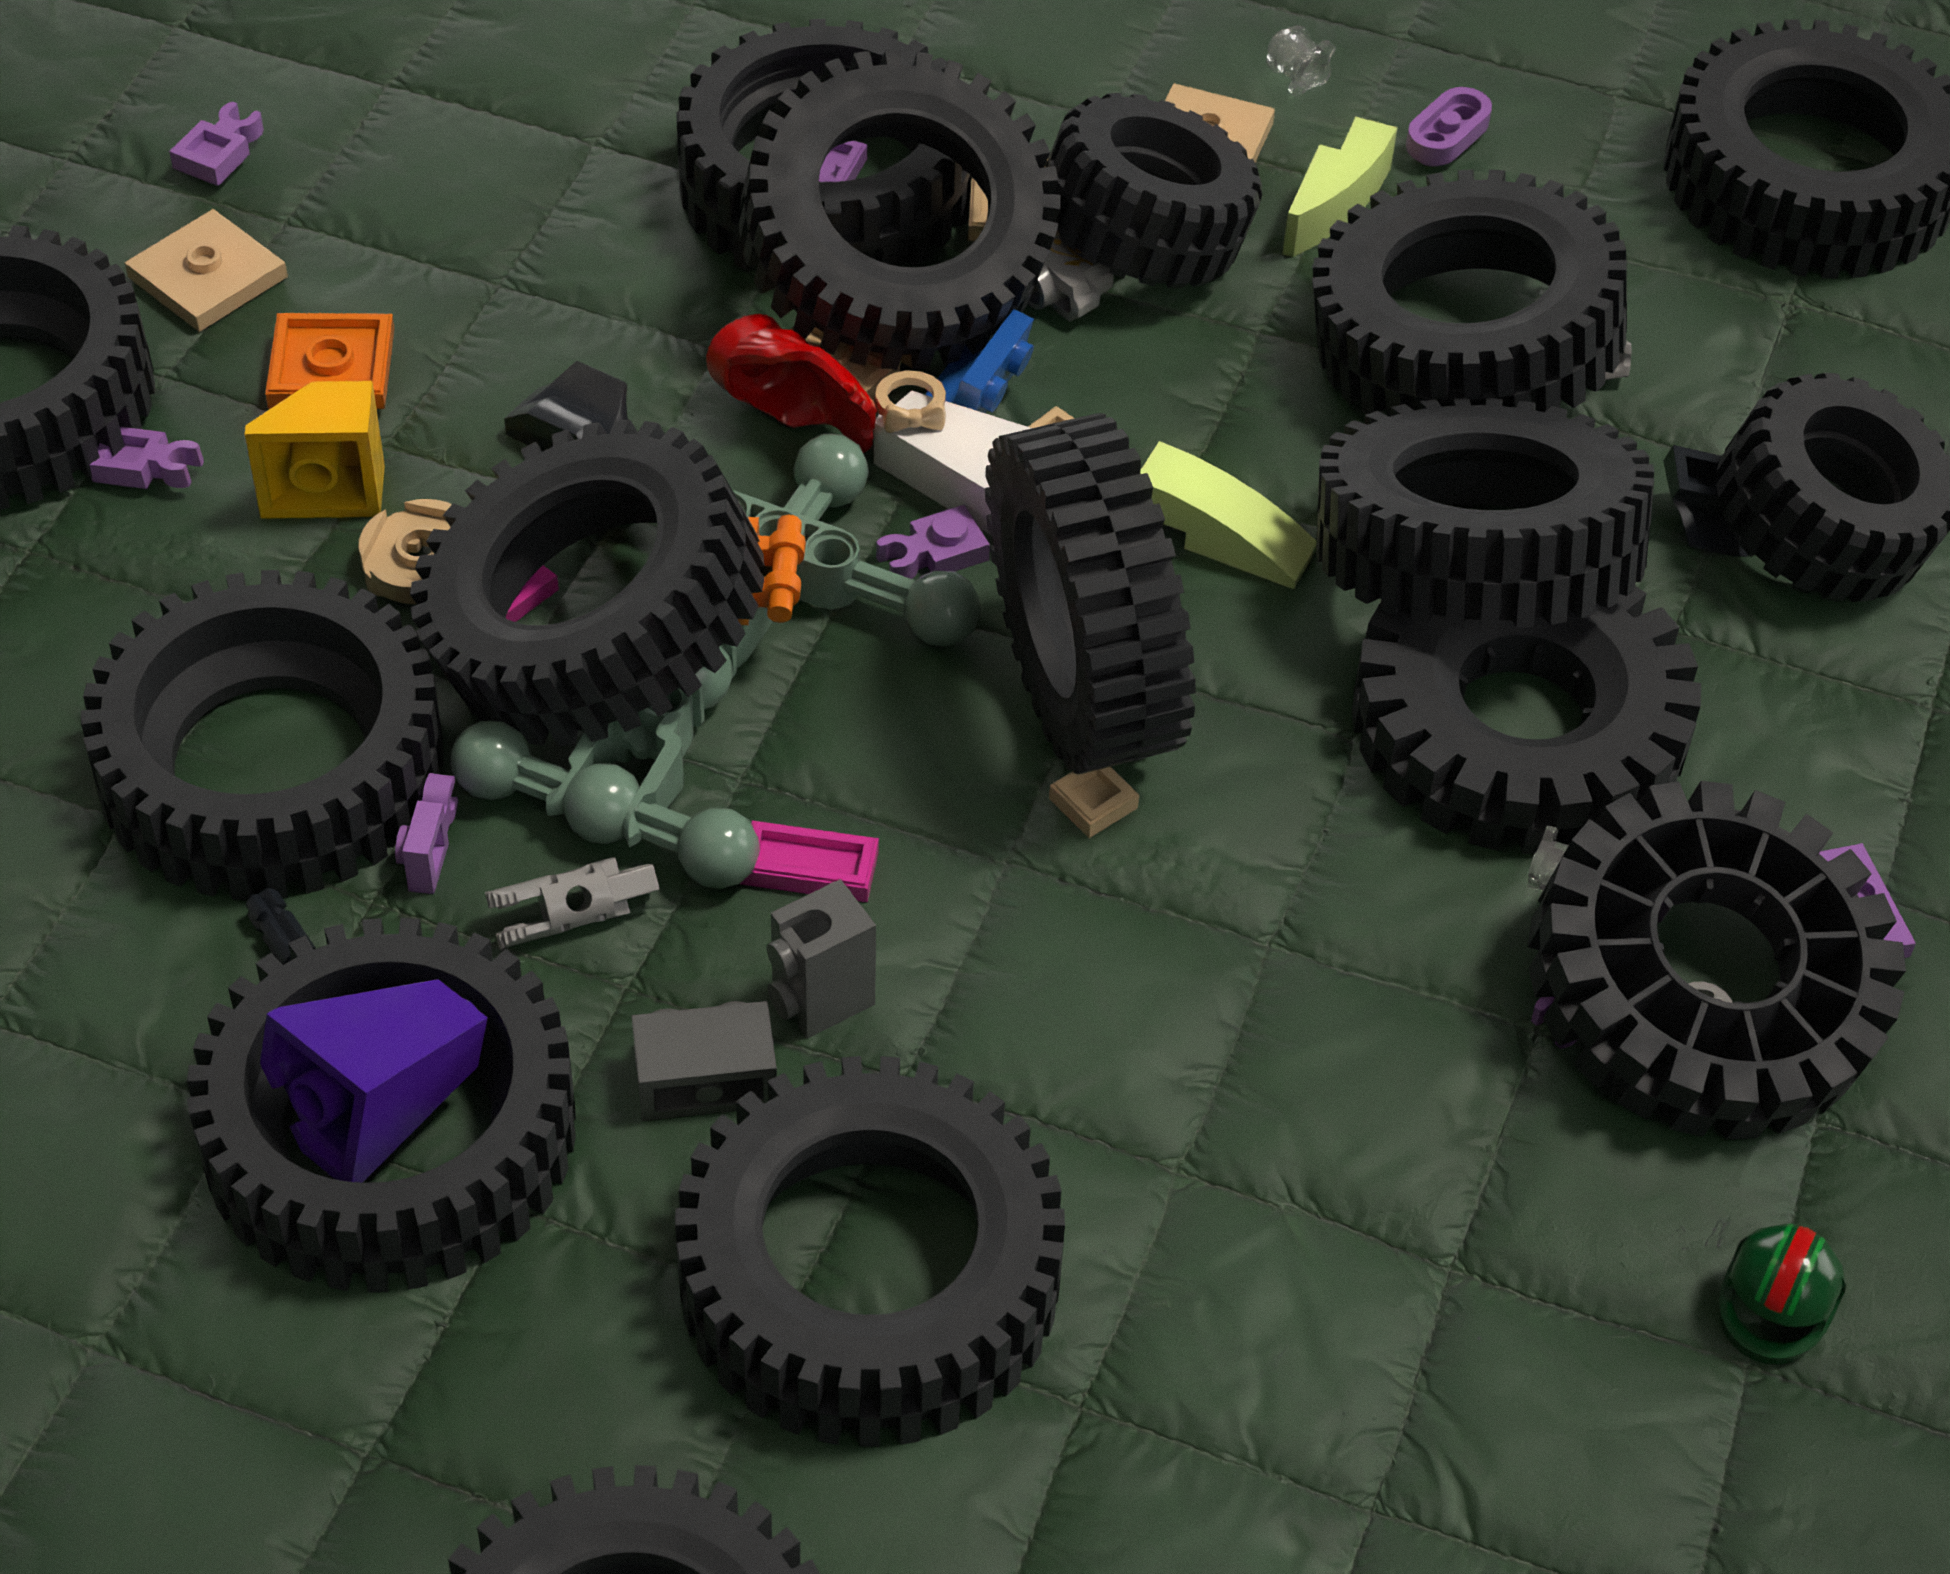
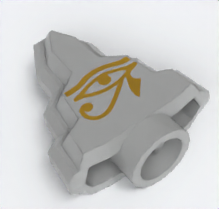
M1060 235L1055 236L1033 294L1030 295L1027 303L1036 310H1041L1050 305L1058 314L1071 322L1099 306L1100 295L1113 287L1114 274L1109 272L1110 268L1100 263L1094 265L1082 258L1081 251L1077 248L1070 249L1060 240Z

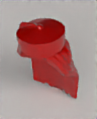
M756 313L739 318L726 325L715 335L706 355L707 368L712 379L731 396L775 418L784 426L795 429L814 424L831 425L836 427L844 436L857 443L863 453L871 448L874 439L872 429H875L876 406L856 378L829 353L820 347L811 346L797 332L782 329L774 318L765 314Z

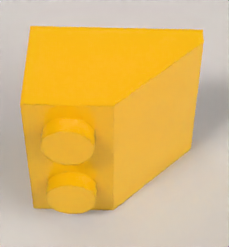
M373 381L310 382L245 426V439L260 519L374 517L381 512L385 464Z

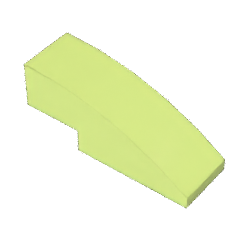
M1355 117L1341 150L1319 145L1288 212L1283 255L1294 257L1320 244L1323 238L1327 239L1330 237V227L1337 220L1348 223L1347 211L1356 204L1364 207L1367 206L1370 202V196L1379 191L1391 169L1397 127Z
M1160 441L1141 469L1140 473H1148L1154 487L1152 501L1153 504L1160 503L1165 517L1164 524L1186 532L1184 549L1286 587L1295 588L1317 551L1316 540L1276 505L1227 472L1192 454Z

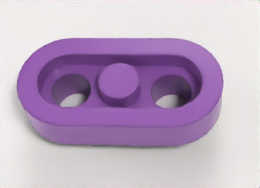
M1456 87L1445 91L1411 121L1406 141L1407 152L1412 158L1426 166L1434 167L1452 162L1488 129L1492 110L1490 99L1484 93L1468 87Z

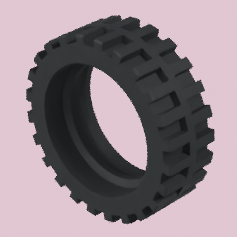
M809 19V26L791 28L789 22L774 24L773 33L759 36L755 31H751L739 36V46L731 50L727 46L722 45L712 52L711 67L699 64L690 74L691 87L684 86L678 98L679 111L676 112L680 199L683 209L689 210V223L694 231L698 234L707 231V245L717 254L730 250L734 253V264L750 271L754 266L747 267L743 255L746 238L740 239L739 231L742 213L740 203L750 161L742 156L739 151L754 140L756 136L759 137L762 122L768 111L775 112L777 99L787 88L795 94L799 78L809 71H812L820 80L824 64L839 58L845 71L848 72L854 53L869 51L873 66L881 64L885 50H901V65L913 66L916 52L928 54L929 47L917 40H913L908 45L898 41L897 31L884 27L881 28L879 33L863 30V22L847 20L845 27L826 26V19ZM942 57L931 61L930 69L944 73L947 61ZM894 138L912 152L901 162L884 171L863 178L838 182H819L821 202L829 221L840 236L852 247L879 262L897 266L898 263L908 260L915 266L928 258L929 244L932 243L940 248L943 247L951 239L952 224L961 225L966 215V202L970 200L971 175L958 163L936 149L911 140Z

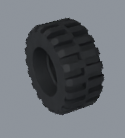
M1107 93L1101 98L1096 95L1072 108L1064 117L1045 166H1055L1059 181L1053 195H1060V211L1055 223H1059L1057 230L1059 231L1060 240L1070 249L1077 248L1082 252V258L1092 264L1100 263L1110 268L1109 272L1122 278L1125 275L1137 278L1139 283L1150 286L1162 283L1166 284L1167 288L1181 289L1189 283L1192 287H1197L1225 274L1237 258L1262 198V183L1258 168L1253 159H1248L1247 150L1239 141L1233 142L1228 138L1227 131L1217 124L1212 126L1205 122L1203 116L1191 110L1189 112L1176 108L1174 103L1162 99L1159 102L1148 100L1147 96L1139 94L1122 97L1120 93Z
M1810 373L1789 378L1786 382L1774 385L1756 403L1719 460L1716 487L1720 507H1726L1723 515L1730 532H1738L1741 537L1740 546L1750 557L1756 555L1765 563L1763 567L1765 571L1776 579L1779 575L1793 582L1792 588L1805 594L1813 590L1821 593L1822 599L1838 602L1844 601L1849 596L1851 602L1875 600L1876 597H1886L1899 591L1904 584L1912 580L1950 531V455L1944 453L1945 441L1937 430L1930 431L1923 423L1925 417L1913 407L1908 410L1896 401L1897 395L1886 389L1879 392L1869 387V381L1856 377L1849 378L1847 381L1842 380L1837 373L1817 374L1814 378ZM1826 479H1828V480L1834 482L1835 484H1837L1838 486H1840L1841 488H1843V489H1844L1847 493H1849L1851 496H1849V495L1845 494L1844 492L1840 491L1839 489H1837L1835 486H1833L1831 483H1829Z

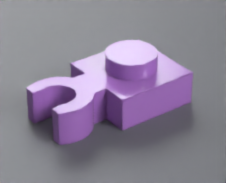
M229 102L225 104L219 111V121L215 125L201 120L169 151L172 168L219 186L250 155L248 143L255 141L262 135L261 112L255 110L248 118L240 120L237 103Z
M120 426L125 447L115 456H112L110 448L100 443L97 447L100 458L90 464L92 481L97 483L147 489L153 478H160L168 486L186 488L192 483L186 465L201 467L204 460L199 444L196 442L179 440L169 444L165 432Z
M963 504L911 521L910 536L890 534L880 538L876 542V558L879 563L897 558V560L889 562V571L912 579L919 569L928 567L931 572H956L989 561L990 544Z
M429 773L425 782L422 801H417L410 826L402 825L399 829L395 858L397 864H404L408 891L427 894L435 893L449 845L447 831L449 825L454 820L458 805V798L451 796L455 784V776Z

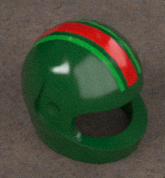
M1794 1224L1758 1228L1739 1242L1721 1286L1719 1317L1722 1331L1728 1341L1741 1354L1763 1364L1781 1365L1792 1363L1805 1356L1825 1335L1846 1290L1843 1265L1828 1242L1811 1229ZM1733 1289H1735L1738 1297L1750 1310L1768 1321L1789 1327L1816 1325L1808 1335L1796 1341L1778 1343L1761 1339L1748 1331L1738 1319L1732 1302Z

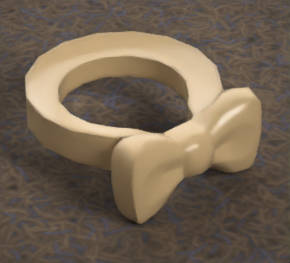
M906 370L883 378L877 385L875 406L879 414L883 416V427L886 432L892 433L907 427L917 428L921 426L942 430L946 422V391L942 383L934 376L921 371ZM917 385L927 389L932 394L933 399L922 409L914 408L907 410L892 403L888 395L899 386Z

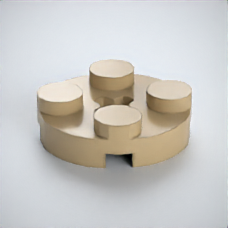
M434 499L404 502L405 511L396 512L387 517L385 509L366 524L360 535L358 548L366 585L371 593L400 603L416 604L410 593L412 582L422 580L415 570L419 556H412L408 553H418L422 546L429 547L426 541L433 529H450V525L443 516L452 505L448 502Z

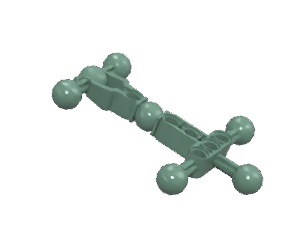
M821 434L812 438L799 449L793 467L798 488L784 508L732 490L747 517H759V535L770 536L777 530L778 519L783 515H794L801 520V534L805 537L806 547L804 559L797 565L796 574L802 582L799 600L821 608L839 609L850 605L857 596L903 612L913 635L930 646H952L963 642L975 631L982 610L978 594L971 581L955 571H932L922 575L915 581L859 560V544L853 534L819 521L827 507L839 508L851 503L863 492L869 474L867 461L860 446L842 434ZM633 524L621 525L614 528H626ZM772 566L758 567L763 577L772 572ZM758 607L753 620L749 619V625H741L746 634L738 647L721 644L719 648L727 661L716 673L702 667L695 674L702 684L697 691L688 697L680 688L676 689L666 696L673 706L672 709L659 717L651 706L638 712L641 726L627 732L623 730L618 721L608 723V738L591 742L584 732L568 758L569 770L531 756L530 748L522 733L505 722L486 720L470 725L456 737L450 755L451 772L455 776L460 788L479 799H501L512 795L518 790L546 801L547 816L564 814L572 831L586 841L608 844L626 839L630 848L642 839L678 852V858L687 876L704 887L722 889L740 884L754 871L760 852L759 839L750 820L735 810L727 808H710L696 813L691 818L670 810L668 807L684 787L683 756L691 745L693 727H700L705 720V709L713 707L727 695L731 680L737 673V668L748 660L773 623L767 616V608ZM634 757L637 759L652 758L656 760L641 786H639L634 775L622 767L610 763L614 761L629 762Z

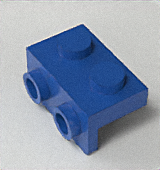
M1013 309L984 349L973 355L965 344L959 361L949 363L937 378L946 391L945 401L982 413H986L987 410L991 413L994 412L1005 394L1010 378L1013 374L1017 377L1020 376L1031 358L1034 346L1027 341L1034 319ZM929 391L926 393V395L933 397Z

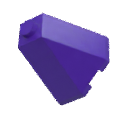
M438 979L277 1007L266 1015L260 1065L271 1089L284 1086L299 1121L289 1127L301 1152L335 1180L363 1183L478 1067L488 1017L478 1011L470 1001L460 997Z

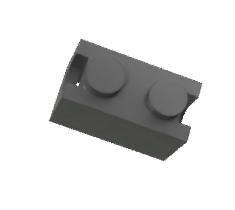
M841 879L771 912V943L766 946L767 955L772 965V983L768 984V994L781 1018L788 1020L796 1016L799 1029L808 1039L875 1005L876 924Z
M732 1001L715 1007L687 1010L667 1008L649 1014L631 1015L642 1121L736 1111V1101L750 1091L764 1104L768 1102V1080L777 1077V1066L767 1001L753 1003Z

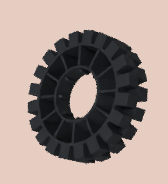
M1636 586L1635 590L1628 596L1619 594L1618 603L1609 608L1596 604L1595 614L1580 618L1571 611H1567V620L1564 623L1550 625L1543 617L1534 618V627L1516 629L1512 620H1499V629H1481V620L1471 619L1464 620L1463 628L1445 626V617L1433 615L1427 623L1411 619V609L1404 608L1394 615L1380 610L1381 603H1379L1368 622L1366 638L1363 639L1352 704L1354 733H1362L1359 750L1370 771L1386 769L1383 788L1402 807L1425 795L1421 821L1448 835L1465 814L1474 818L1468 841L1470 844L1499 851L1506 826L1518 828L1521 854L1553 855L1560 829L1563 830L1570 843L1589 819L1596 823L1605 806L1629 793L1639 804L1649 786L1676 782L1678 776H1681L1701 707V683L1694 682L1698 665L1689 643L1675 645L1680 627L1663 607L1642 614L1647 593ZM1499 672H1523L1543 677L1559 685L1576 700L1583 711L1580 726L1567 734L1549 739H1523L1506 735L1487 726L1469 710L1464 702L1466 687L1478 678Z
M1676 781L1649 786L1639 804L1630 793L1604 807L1596 823L1589 819L1572 839L1540 895L1538 902L1541 904L1531 919L1528 948L1539 950L1529 966L1534 996L1555 997L1543 1019L1559 1046L1577 1039H1581L1586 1045L1574 1066L1597 1088L1616 1073L1628 1082L1617 1102L1618 1104L1648 1120L1660 1102L1672 1106L1670 1129L1700 1137L1705 1135L1716 1119H1721L1726 1140L1758 1138L1771 1121L1780 1134L1806 1124L1819 1108L1823 1112L1828 1110L1848 1091L1887 1041L1889 1036L1886 1033L1898 1019L1904 991L1894 988L1906 972L1903 942L1883 940L1897 922L1884 893L1865 897H1858L1857 895L1872 873L1852 849L1847 850L1830 861H1827L1820 855V851L1833 832L1807 813L1791 833L1780 828L1779 824L1786 802L1754 790L1741 811L1734 809L1732 784L1700 781L1688 801L1680 782ZM1706 902L1731 909L1748 919L1766 937L1773 948L1774 958L1779 964L1780 981L1777 982L1765 1000L1755 1003H1742V1001L1731 1003L1707 996L1685 982L1671 967L1663 953L1664 946L1658 939L1657 922L1661 923L1671 907L1681 903Z

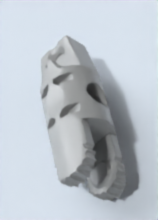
M613 857L564 873L546 875L485 892L489 908L497 907L499 909L517 905L520 901L529 898H538L543 919L528 924L519 923L505 927L503 931L496 933L501 950L562 933L578 926L629 914L627 899L659 890V885L652 864H644L619 871L616 858ZM578 886L584 894V901L578 909L571 910L566 903V895L571 888Z

